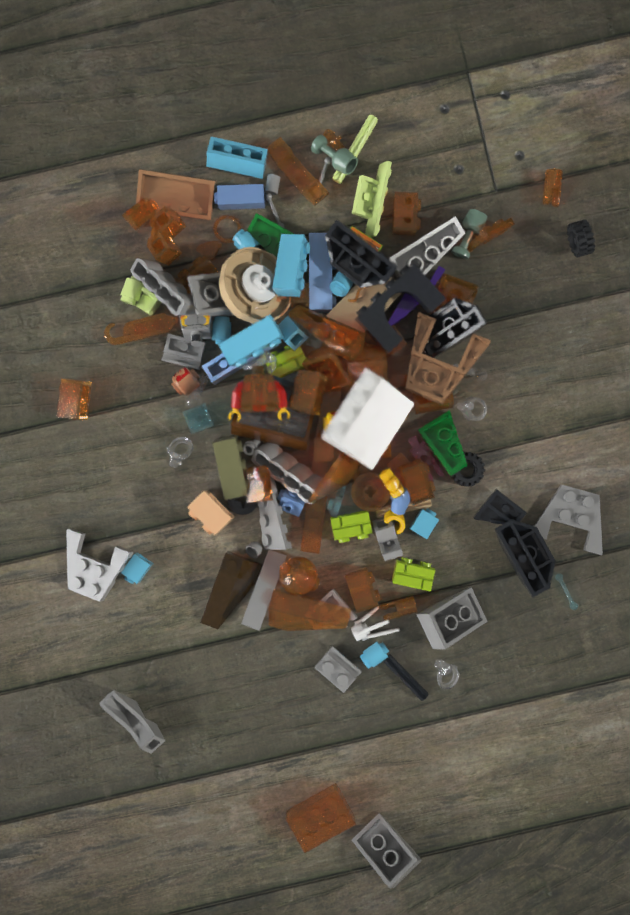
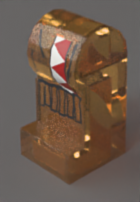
M265 465L249 467L247 477L250 495H247V503L273 501L268 467Z

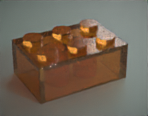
M337 783L286 811V820L304 853L356 825L355 815Z

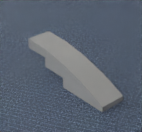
M268 550L244 614L242 625L260 630L287 555L274 550Z

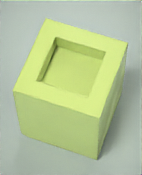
M143 287L141 290L144 293L135 306L153 317L162 302L156 298L154 293Z

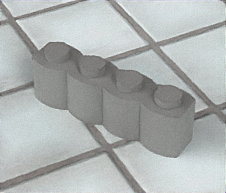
M136 258L130 269L132 275L137 280L142 281L147 290L154 292L160 302L166 303L168 309L173 314L194 316L196 310L191 294L187 293L185 287L180 283H176L170 273L163 271L158 262Z
M266 442L255 449L251 459L258 468L266 470L273 479L282 482L285 488L296 493L302 501L312 505L324 495L328 487L327 482L322 477L313 474L304 464L298 463L291 454L283 452L277 444Z

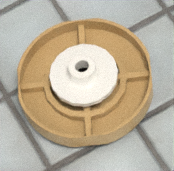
M245 247L234 252L223 263L219 278V290L226 306L236 317L252 324L269 315L277 320L286 313L291 303V297L277 296L272 289L277 257L257 247Z

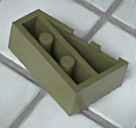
M237 435L215 439L212 444L224 499L247 496L248 490L251 489L249 478L245 476L247 466L245 459H242L241 452H243L241 440H238Z

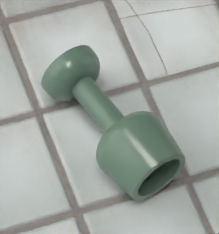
M317 136L312 143L311 151L315 154L324 152L332 158V166L335 170L346 175L351 174L357 166V157L346 148L335 151L327 145L328 141L325 136Z
M475 209L468 211L462 221V226L467 231L460 246H455L452 249L451 253L465 260L469 259L470 252L467 250L473 234L483 232L487 220L486 214Z

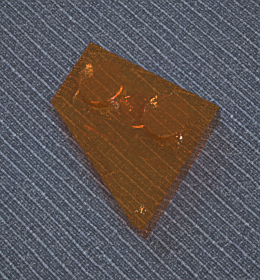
M512 218L505 221L500 219L492 227L490 225L485 226L479 231L480 234L469 243L467 250L472 252L480 244H486L505 233L515 225Z

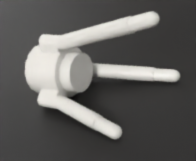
M376 606L361 619L355 621V626L351 627L356 641L361 639L365 641L369 638L399 632L400 628L370 634V631L389 623V620H385L370 627L366 623L362 624L379 609V606Z

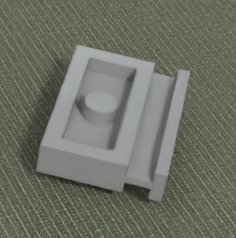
M168 333L161 360L200 370L206 343L203 342L202 346L194 347L191 345V340H185L184 337Z
M334 646L315 665V669L343 693L362 672Z

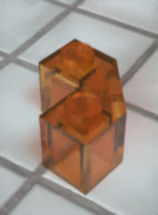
M164 206L151 218L150 226L152 230L151 237L147 241V247L155 260L169 265L182 254L173 238L186 225L176 211Z

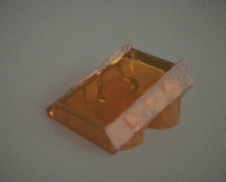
M444 273L438 290L446 299L431 314L454 298L473 304L479 286Z

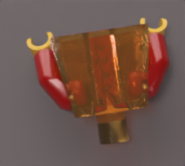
M254 366L252 374L245 375L244 381L239 382L232 393L231 408H233V411L230 412L229 419H232V413H237L239 421L241 419V413L238 411L240 408L241 412L278 411L277 417L279 420H282L281 413L286 412L287 419H289L290 413L286 410L288 406L286 391L278 381L274 380L272 374H264L263 366Z

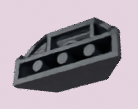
M337 219L325 235L331 265L360 288L387 283L398 268L389 257Z
M454 298L432 313L430 317L437 320L422 354L435 358L481 330L487 321L478 306Z
M512 519L495 528L494 530L504 553L530 595L535 597L548 590L551 586L556 561L538 528Z

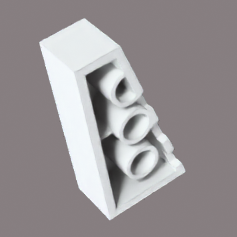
M456 216L390 257L398 266L394 272L397 278L400 276L398 272L404 266L408 265L410 267L413 264L426 275L465 234Z

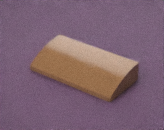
M139 169L136 209L211 220L217 180Z

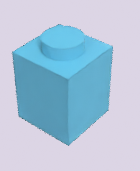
M289 316L278 324L284 336V342L294 351L309 338Z
M428 508L426 510L420 509L409 529L427 539L439 521L435 517L437 514Z
M137 552L132 556L121 573L129 583L134 584L135 582L138 584L153 563Z

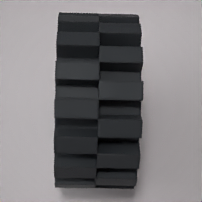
M586 219L570 223L567 227L569 246L577 258L592 254L595 251L594 233L591 231L592 227L589 226L590 223Z
M464 452L466 462H470L474 466L473 474L465 477L458 471L450 477L460 486H474L483 479L485 464L477 454Z

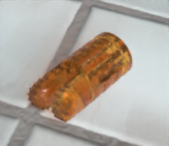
M547 169L545 171L543 204L548 205L552 202L551 204L555 207L560 205L562 170Z
M413 596L380 604L382 610L393 607L397 608V612L384 615V621L418 612Z

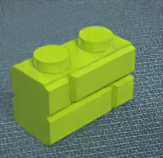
M287 345L284 347V351L280 353L277 351L271 352L267 355V359H265L270 373L282 379L309 367L301 346L294 351Z
M368 510L330 517L334 540H338L339 543L349 542L350 537L357 536L358 539L369 538V534L372 533Z
M401 557V560L396 559L392 576L393 584L431 592L435 575V568L431 567L432 563L420 561V564L412 563L413 559Z

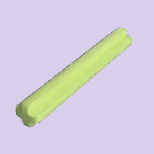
M370 114L349 148V151L356 157L377 124L378 119L374 115ZM336 170L333 180L341 184L346 174Z

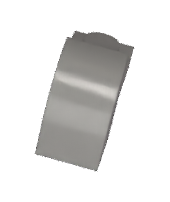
M384 517L372 521L384 561L402 556V549L392 520L389 524L384 523Z

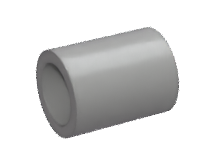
M268 174L264 192L277 195L281 177L275 174Z

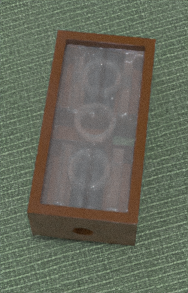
M243 392V394H242V401L245 403L243 396H245V395H252V396H253V393L247 394V393ZM246 396L247 399L245 398V400L250 399V404L242 405L241 401V408L238 410L241 413V419L238 421V414L234 413L231 423V434L299 450H307L316 407L287 401L288 406L286 410L289 411L290 418L287 419V413L282 412V420H279L277 413L280 408H278L276 398L273 403H271L272 401L266 402V407H269L266 412H252L251 396Z

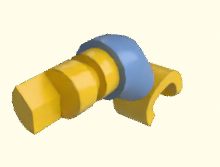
M388 468L379 475L386 488L390 490V498L392 499L391 510L385 513L384 523L389 524L391 520H397L395 531L396 534H400L405 529L404 513L410 503V495L408 490L400 484L397 477Z

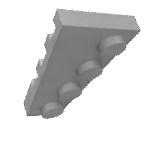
M267 472L259 473L258 476L261 480L258 482L259 487L263 486V488L257 489V502L260 511L259 521L262 530L263 549H292L291 542H287L285 533H288L287 526L282 524L280 516L283 514L282 507L276 500L279 495L275 479Z

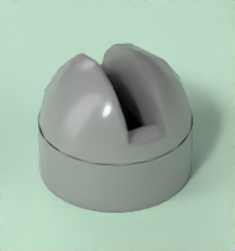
M256 541L251 542L245 548L246 553L255 559L261 554L262 545Z

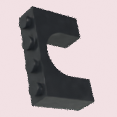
M415 264L410 267L408 265L404 266L398 272L400 276L396 280L392 278L385 285V291L382 293L377 292L370 299L372 303L368 307L364 305L356 312L358 316L355 320L385 353H390L403 340L388 323L385 316V306L392 295L396 293L409 294L427 313L433 312L446 299Z

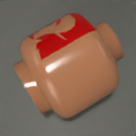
M183 367L172 376L173 382L171 385L180 395L188 396L200 386L198 381L200 376L193 368L189 370Z

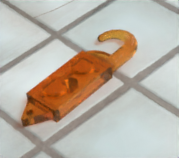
M161 313L130 321L123 328L124 336L116 338L110 336V329L115 326V323H111L105 328L104 337L113 345L138 341L169 333L170 329L180 319L166 315V313Z

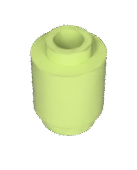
M134 276L126 278L120 294L122 296L121 301L135 306L136 302H139L142 294L141 289L144 287L142 281L137 280Z

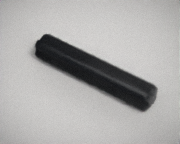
M389 654L388 658L383 662L421 701H424L429 695L428 692Z

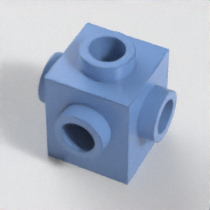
M287 488L285 490L281 489L277 498L283 511L297 517L300 516L305 502L296 493L289 491Z

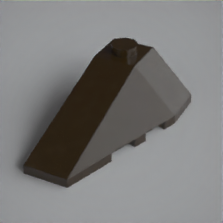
M227 551L200 623L219 629L256 584L263 564Z

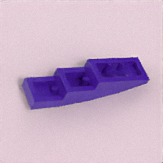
M438 266L430 280L434 286L446 270ZM405 293L388 323L393 327L420 304L412 296Z

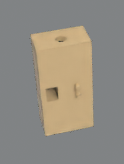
M387 283L364 288L355 285L324 317L323 323L351 348L366 333L355 320L358 316L356 312L364 305L368 307L372 303L370 299L377 292L382 293L386 290L385 285ZM396 293L389 298L385 306V312L403 293Z

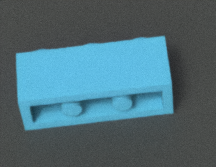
M211 137L207 149V167L263 179L268 149Z
M281 234L272 286L277 296L300 297L301 290L304 289L303 275L307 270L306 256L310 252V243L307 242L303 234Z
M269 315L220 343L219 347L229 365L238 368L246 364L248 358L252 356L256 358L264 353L263 350L269 346L271 348L278 346L284 336L274 317Z

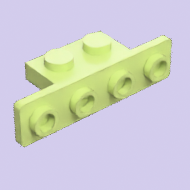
M391 161L379 164L376 180L364 175L359 176L352 214L368 219L365 234L370 238L376 237L380 230L379 223L384 211V198L388 192L387 183L392 172Z

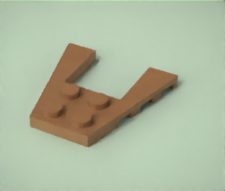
M418 312L406 390L442 405L488 348L491 340L472 334L457 368L422 354L437 319Z

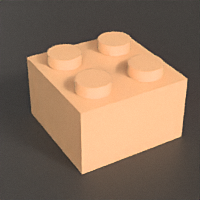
M204 490L187 507L190 510L188 512L189 515L196 521L200 520L204 524L202 526L203 529L210 535L218 534L235 517L209 490Z

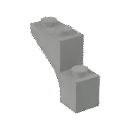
M113 690L100 702L101 707L129 731L140 749L153 753L165 742L157 724L145 718L137 701Z

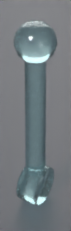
M559 573L556 575V580L560 582L570 602V608L576 610L578 604L573 601L563 581V575Z

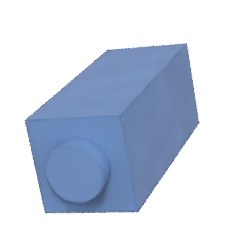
M218 185L217 192H214V202L218 204L220 210L265 208L264 185Z

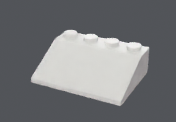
M365 368L326 428L322 439L372 470L414 403L384 379Z

